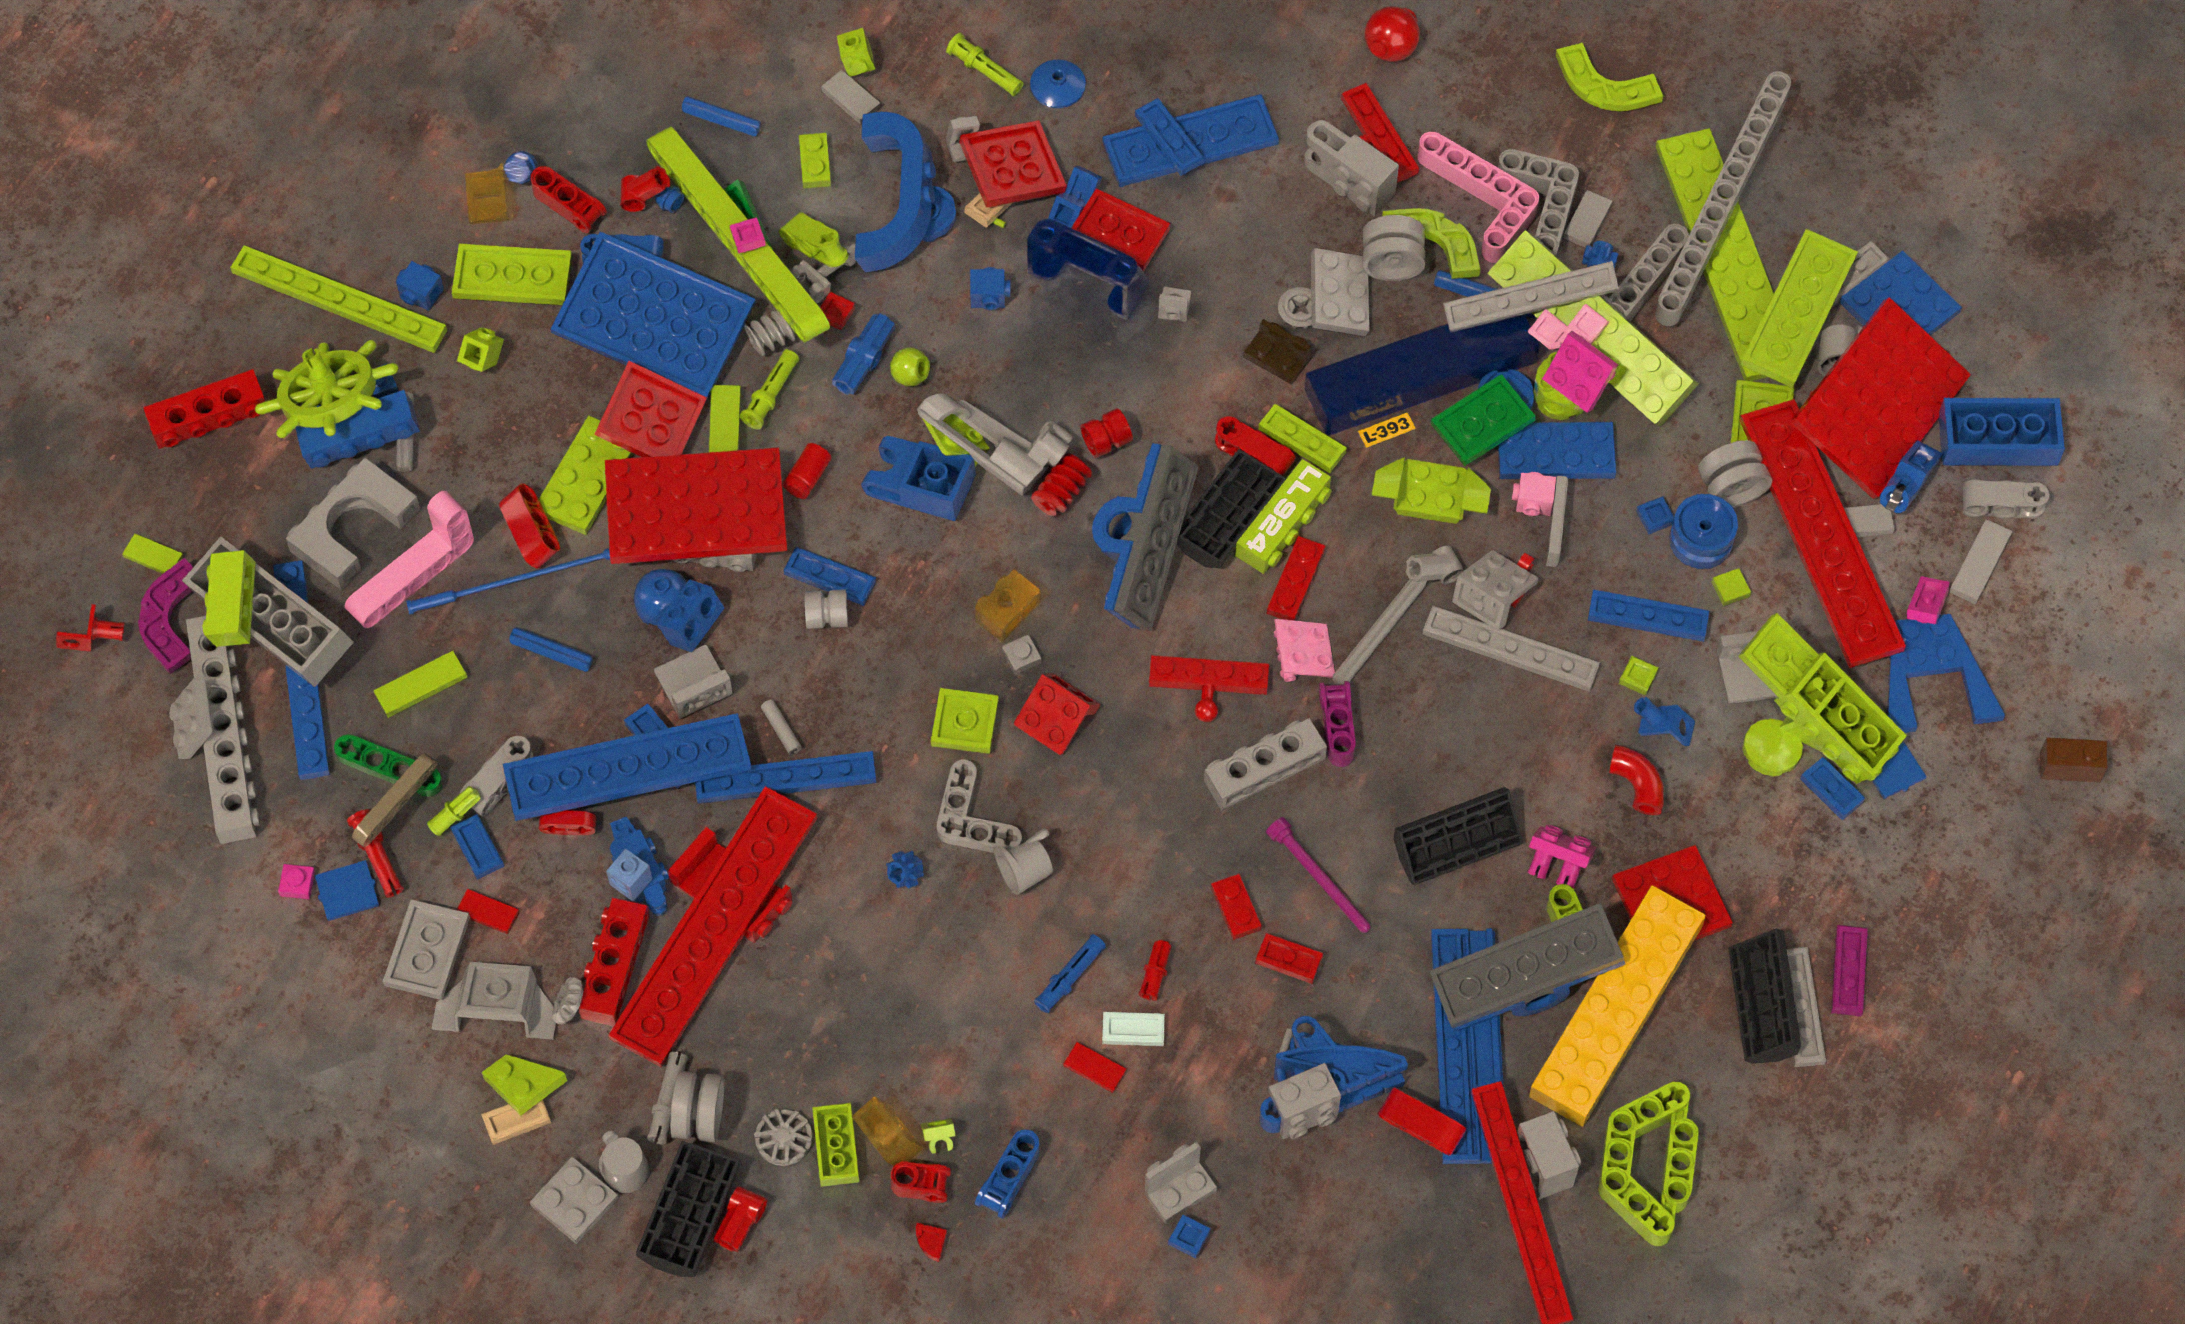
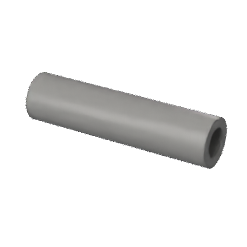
M773 699L765 701L761 705V709L788 754L794 755L798 753L802 746Z

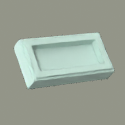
M1103 1012L1102 1044L1164 1046L1165 1014Z

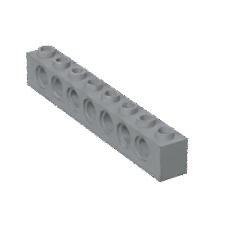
M206 616L186 619L194 678L205 679L212 733L205 740L203 746L215 832L220 844L256 838L255 826H260L257 808L252 809L251 799H256V792L253 781L248 782L247 773L252 772V765L249 754H244L243 746L248 745L246 729L240 726V719L245 717L242 702H237L236 693L241 692L238 675L233 676L232 667L237 666L234 649H229V646H221L213 651H207L214 644L203 633L202 624ZM214 672H222L221 675L217 677H210ZM218 698H226L222 703H214ZM230 724L227 729L218 730L221 725ZM234 751L230 756L222 757L224 752ZM231 777L238 778L235 782L231 784L225 783L226 780ZM234 804H242L237 810H229Z

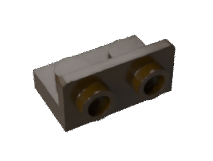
M1263 319L1259 324V332L1245 349L1243 358L1292 385L1310 360L1311 346L1302 337L1293 336L1284 331L1279 324L1270 323Z

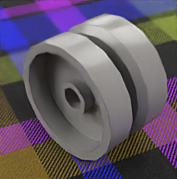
M1387 215L1369 221L1363 227V269L1365 272L1376 279L1385 281H1401L1419 275L1425 268V250L1423 248L1425 228L1421 222L1402 215Z
M1745 440L1726 444L1709 453L1698 465L1701 479L1708 486V494L1723 498L1733 508L1757 499L1772 484L1771 475L1767 467L1762 464L1763 457L1758 446L1753 441Z
M678 1072L671 1103L670 1127L672 1138L689 1139L693 1134L696 1123V1134L699 1141L717 1142L724 1105V1075L706 1074L699 1088V1077L696 1072Z

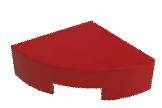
M916 1223V1239L920 1249L930 1259L940 1262L947 1230Z

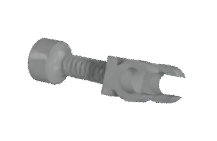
M847 241L841 245L848 251L849 255L842 265L852 266L857 262L855 260V244ZM803 260L799 265L791 268L790 272L800 284L804 280L811 284L808 292L811 293L810 296L815 303H819L830 293L831 283L826 277L842 265L828 267L824 264L818 270H815Z

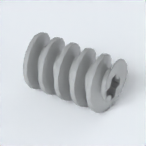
M776 310L771 312V319L763 315L760 319L761 324L753 320L750 322V328L744 325L753 348L761 356L765 355L764 346H767L771 351L775 350L774 341H777L782 347L785 346V336L792 342L795 341L793 329Z

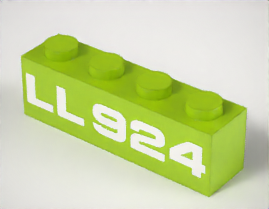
M1302 459L1236 542L1235 556L1265 574L1270 566L1274 568L1280 561L1283 554L1282 551L1286 545L1292 546L1299 535L1298 530L1303 524L1308 525L1316 512L1315 508L1319 503L1324 504L1330 497L1332 489H1330L1331 476Z

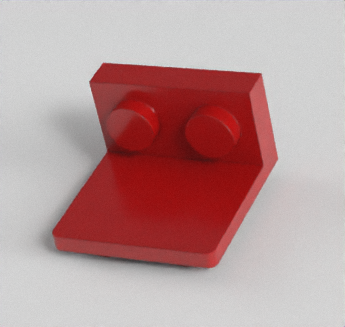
M1046 673L1042 674L1015 719L1014 725L1057 754L1062 755L1086 715L1096 714L1101 704L1056 674Z

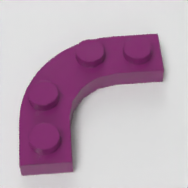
M185 558L163 573L150 585L142 598L138 620L139 631L144 644L169 674H172L191 659L190 649L170 627V616L173 608L192 592L182 581L193 569V566Z

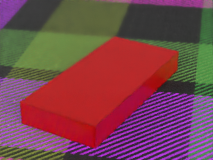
M467 889L457 908V911L469 913L470 920L507 935L519 914V909L470 889Z
M1076 1042L1063 1063V1066L1111 1093H1114L1127 1072L1126 1068Z

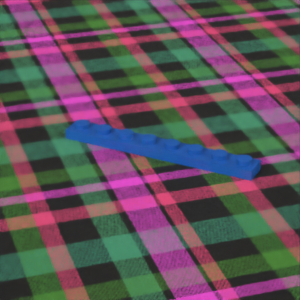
M303 561L273 565L274 577L309 604ZM285 665L300 780L329 776L330 770L319 683L316 687H313Z

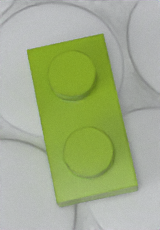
M827 133L799 135L803 188L831 186Z

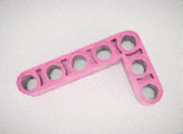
M1426 132L1421 136L1418 148L1420 164L1501 211L1485 231L1481 254L1486 261L1497 263L1535 219L1539 204L1538 192L1437 132ZM1507 223H1511V224H1514L1515 226H1508V225H1506V224H1507ZM1492 243H1496V244H1499L1500 246H1493V245H1491V244H1492Z
M447 491L437 493L428 504L427 509L433 530L347 599L345 609L364 628H370L378 623L472 546L474 537L467 511Z

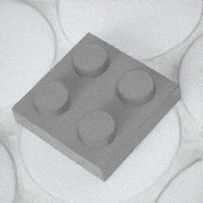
M193 678L170 707V719L174 722L175 729L173 743L177 747L179 759H190L212 733L205 679Z
M571 1157L530 1201V1205L577 1244L616 1203L619 1197L618 1194L576 1159Z

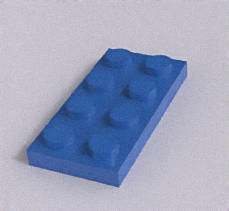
M1613 422L1531 423L1498 445L1499 479H1520L1521 473L1538 472L1543 476L1556 478L1557 476H1565L1567 479L1615 478L1616 462Z

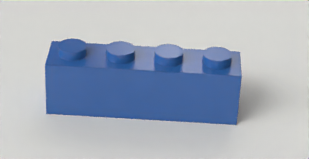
M401 390L378 398L382 402V406L378 410L364 406L353 416L336 423V433L333 436H327L324 432V427L306 428L297 426L295 429L301 453L311 469L324 467L330 462L341 458H350L359 452L380 448L385 443L397 439H406L412 434L420 432L413 403L406 391Z

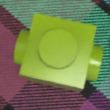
M864 28L837 35L841 60L848 76L852 77L875 70L871 45Z
M478 328L465 334L457 361L469 366L473 370L483 372L497 365L504 339L496 336L495 332L488 328Z

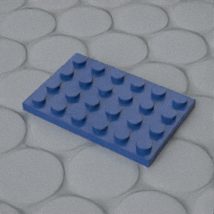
M599 232L550 330L552 334L621 364L627 365L628 361L638 364L707 397V401L711 394V389L716 384L756 300L753 297L624 241Z

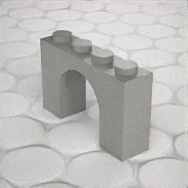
M366 458L359 464L353 465L340 484H335L329 490L327 497L320 504L314 505L300 524L291 528L286 538L291 553L341 591L362 570L358 557L331 537L332 526L338 517L352 509L367 508L378 512L399 529H402L421 510L416 495Z

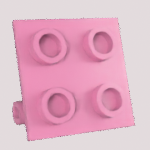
M1275 619L1276 630L1274 631V637L1277 638L1278 644L1276 651L1279 653L1277 656L1278 661L1281 662L1282 670L1280 671V676L1284 678V681L1292 682L1296 680L1297 674L1333 678L1335 670L1327 624Z

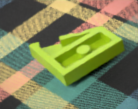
M507 1054L482 1072L484 1080L520 1116L567 1082L563 1071Z

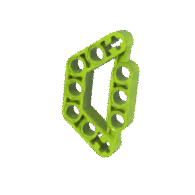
M1681 1082L1668 1083L1616 1109L1611 1113L1605 1131L1598 1186L1599 1195L1638 1234L1653 1246H1663L1668 1243L1675 1226V1214L1686 1208L1692 1192L1699 1133L1697 1125L1692 1120L1687 1119L1690 1091ZM1650 1109L1655 1113V1116L1652 1118L1645 1117L1641 1110ZM1622 1122L1628 1126V1130L1619 1131L1614 1127V1124ZM1670 1122L1659 1203L1630 1176L1634 1141ZM1684 1132L1690 1137V1140H1679L1675 1133ZM1613 1151L1621 1152L1625 1159L1615 1160L1611 1157L1610 1153ZM1672 1162H1683L1687 1169L1678 1170L1673 1167ZM1615 1180L1619 1182L1621 1188L1611 1189L1606 1182ZM1677 1190L1683 1195V1198L1673 1199L1668 1192ZM1639 1202L1644 1207V1210L1634 1211L1629 1206V1203ZM1662 1225L1664 1227V1230L1659 1229L1656 1231L1654 1229V1226L1658 1228Z

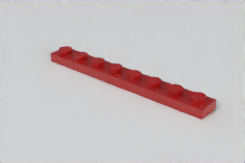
M1499 1081L1471 1089V1095L1540 1324H1565L1572 1322L1573 1316L1502 1082Z

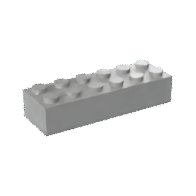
M220 536L182 581L198 597L205 601V593L208 592L209 584L207 566L210 565L211 554L239 550ZM255 565L250 637L309 684L316 687L354 642L333 622L259 565Z

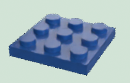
M1903 250L1843 295L1839 302L1864 326L1883 300L1890 297L1930 336L1957 316L1962 309Z

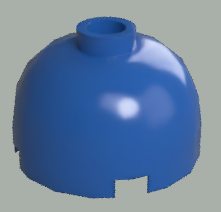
M662 568L652 570L642 576L636 584L634 593L636 613L640 619L647 625H649L648 623L657 625V622L686 585L687 581L674 570Z

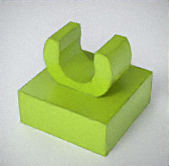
M951 1118L921 1124L924 1140L929 1141L928 1145L932 1154L936 1153L935 1144L938 1140L946 1142L948 1151L953 1149V1142L950 1137L955 1136V1130Z

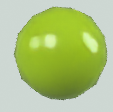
M914 347L903 348L894 354L890 362L891 375L897 383L905 387L917 386L928 377L930 371L929 360L922 351Z

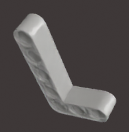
M1515 149L1505 150L1499 156L1498 168L1532 187L1538 193L1547 195L1535 237L1558 256L1576 193L1579 171L1577 167L1568 162ZM1547 226H1554V227H1556V228H1555V229H1551V228H1548Z
M1680 224L1668 225L1618 286L1619 291L1614 292L1610 298L1601 295L1630 322L1673 269L1689 237L1687 229ZM1654 260H1660L1663 263H1657ZM1638 280H1645L1647 283H1642ZM1623 299H1628V300H1630L1631 302H1630V303L1624 302Z

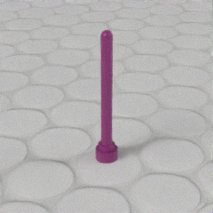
M1284 817L1273 822L1266 830V834L1273 842L1277 841L1288 848L1360 932H1368L1370 930L1369 922L1292 836L1293 831L1291 830L1292 826Z

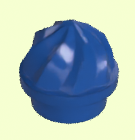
M671 184L670 187L655 195V201L660 209L663 211L668 210L670 213L675 212L684 200V194L680 192V188Z

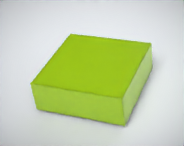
M1739 568L1712 578L1711 582L1723 606L1751 596V591Z
M1631 656L1619 680V684L1646 696L1659 667Z

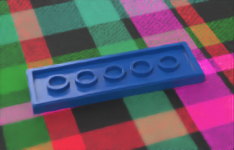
M1262 94L1173 117L1204 157L1202 165L1279 144L1278 135ZM1143 126L1102 137L1104 148L1119 187L1177 172Z

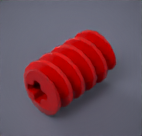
M1065 453L1059 462L1052 467L1051 473L1046 475L1045 482L1040 483L1038 490L1033 492L1032 500L1034 504L1049 516H1056V510L1064 513L1067 510L1064 503L1071 504L1073 502L1071 494L1078 495L1080 493L1077 486H1085L1086 480L1084 477L1091 478L1093 475L1092 471L1081 459L1070 453Z

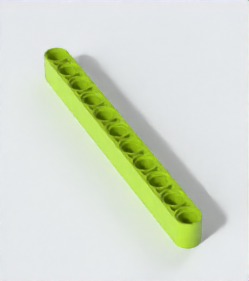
M670 126L648 138L646 144L654 159L665 169L667 175L680 188V191L797 336L805 343L830 329L829 322L823 311L766 241V246L738 254L729 225L748 219L674 128Z

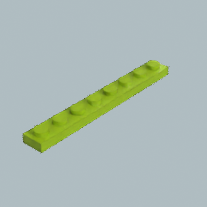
M245 245L230 267L235 275L432 353H435L447 332V327L443 323Z

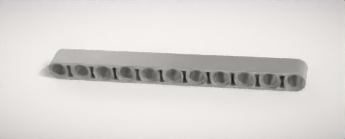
M1774 71L1767 76L1659 295L1655 317L1660 324L1673 326L1680 320L1785 106L1791 86V79L1788 74ZM1698 240H1704L1706 243L1699 242ZM1687 262H1693L1696 265H1690ZM1676 284H1681L1685 287H1678ZM1666 306H1669V307H1672V308H1674V309H1673V310H1670V309H1667V308H1665V307H1666Z

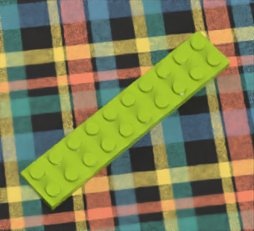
M1710 128L1657 140L1656 142L1657 152L1689 235L1724 166ZM1737 202L1703 273L1743 379L1745 381H1755L1767 378V376L1744 367L1740 363L1774 293L1739 202ZM1698 240L1699 242L1706 243L1704 240Z

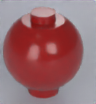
M1396 6L1384 7L1376 11L1369 18L1364 32L1365 42L1369 51L1378 59L1386 62H1397L1409 57L1416 49L1420 38V30L1415 13L1408 8Z

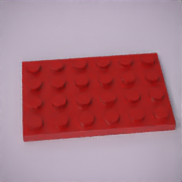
M1889 297L1883 300L1790 422L1872 499L1880 496L1888 481L1894 475L1900 460L1917 440L1921 442L1939 418V410L1943 399L1954 398L1971 374Z
M779 447L605 460L611 564L787 551Z

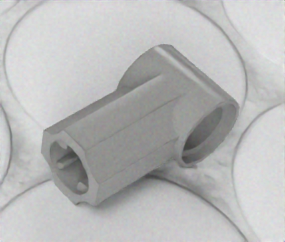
M1451 546L1440 547L1430 554L1411 555L1406 561V574L1410 580L1414 579L1417 582L1439 579L1442 584L1446 585L1455 582L1458 575L1464 571Z

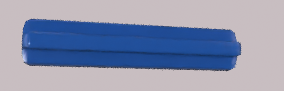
M689 96L685 97L682 102V111L751 136H757L760 131L761 122L759 120Z
M518 627L512 630L509 637L511 644L584 672L590 669L593 662L592 656Z

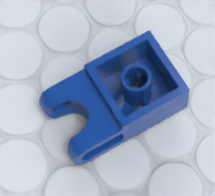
M893 436L883 437L878 447L879 453L883 461L893 465V467L887 471L870 470L867 472L861 483L864 492L868 496L956 521L976 476L975 463L972 456L968 454L946 456L938 446L922 441H919L917 444Z

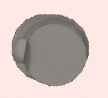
M1832 325L1821 332L1817 367L1820 374L1826 376L1863 328L1862 326L1856 325L1854 329L1847 325Z
M1046 828L1039 830L1024 844L1007 850L1001 846L994 848V855L1000 873L1009 889L1016 895L1053 873L1050 858L1043 845L1039 842V840L1050 835Z
M614 1130L607 1131L602 1137L603 1142L607 1146L599 1159V1170L605 1183L612 1190L620 1193H631L640 1189L647 1182L650 1175V1164L644 1152L634 1140L618 1138V1134Z

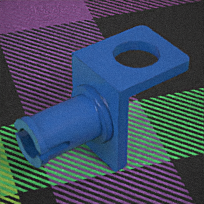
M1642 697L1636 701L1634 711L1642 717L1638 731L1641 736L1670 733L1683 746L1690 745L1695 720L1678 705L1657 707L1647 697H1645V700ZM1681 719H1683L1686 726L1684 735L1681 734L1679 729Z

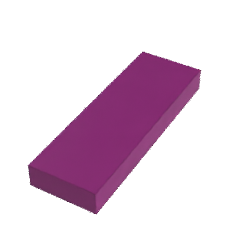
M1837 925L1831 1013L1860 1017L1863 1014L1868 928Z

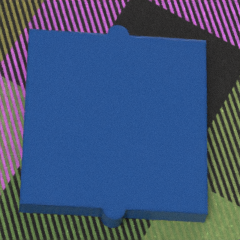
M1904 741L1898 746V752L1882 766V772L1872 780L1883 799L1900 791L1906 792L1910 786L1927 777Z
M366 860L315 875L320 892L318 899L323 903L328 921L379 906L374 889L376 882L374 879H371Z

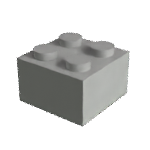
M1553 1111L1520 1123L1517 1135L1538 1199L1573 1187L1581 1160L1576 1148H1570L1566 1139L1568 1131L1562 1119L1558 1120Z

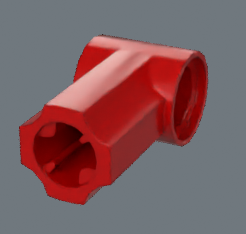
M656 166L641 176L627 175L621 180V208L628 212L642 211L645 208L647 199L670 187V177L666 174L665 169Z
M737 1186L729 1200L728 1212L714 1236V1241L731 1252H739L753 1223H758L762 1217L768 1199L742 1186Z

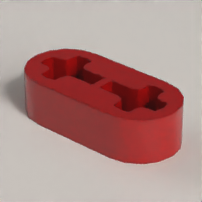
M586 811L555 812L541 815L539 817L538 829L543 833L553 835H592L596 830L597 817L595 814Z

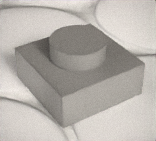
M1029 634L1002 646V652L1015 675L1041 664V657Z

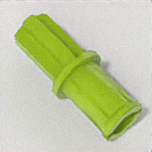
M468 786L454 800L447 801L445 808L427 822L430 830L435 835L441 836L454 822L461 821L464 818L463 814L481 799L478 790Z

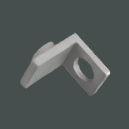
M1163 287V292L1159 296L1158 318L1187 322L1191 290Z

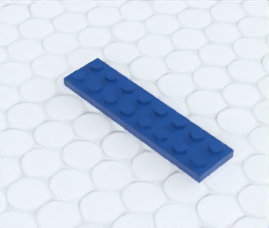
M738 713L502 764L515 821L751 770V763Z

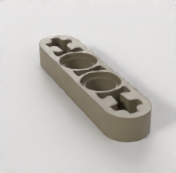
M426 753L421 754L358 824L352 834V839L363 847L368 846L430 777L437 766V761Z

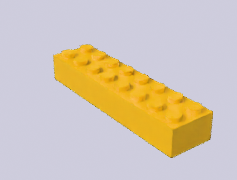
M1651 886L1618 941L1626 965L1597 976L1533 1082L1529 1095L1530 1098L1577 1125L1584 1127L1700 932L1705 914Z

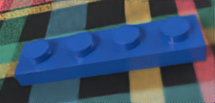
M1593 590L1588 621L1704 642L1709 610Z

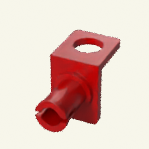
M91 604L87 635L57 632V648L91 652L92 642L96 638L123 641L125 623L98 620V617H96V604ZM65 640H75L79 643H69Z

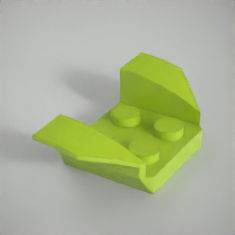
M1405 457L1376 470L1372 489V496L1395 499L1393 509L1396 510L1398 515L1457 524L1459 520L1463 519L1464 510L1487 514L1491 493L1488 485L1469 467L1466 470L1462 467L1412 459L1405 460Z

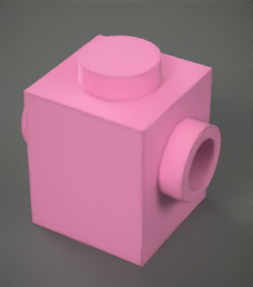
M1538 472L1521 473L1520 483H1514L1512 500L1517 501L1516 512H1523L1528 516H1551L1556 477L1543 476Z

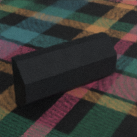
M1238 449L1184 517L1177 545L1185 555L1202 566L1220 568L1235 550L1236 542L1287 478Z
M1506 787L1395 828L1393 837L1399 860L1409 881L1413 885L1523 844L1510 790Z
M1776 928L1728 947L1744 1060L1751 1064L1782 1061L1798 1055L1801 1047L1785 935L1783 930Z
M681 1141L637 1248L636 1256L655 1269L678 1277H695L741 1165L740 1160Z

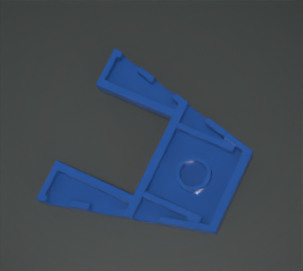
M1951 614L1939 615L1936 624L1921 623L1911 619L1895 620L1906 648L1904 652L1889 656L1890 671L1888 675L1887 714L1904 733L1916 732L1917 729L1906 678L1960 671L1973 724L2003 721L2005 717L2004 712Z

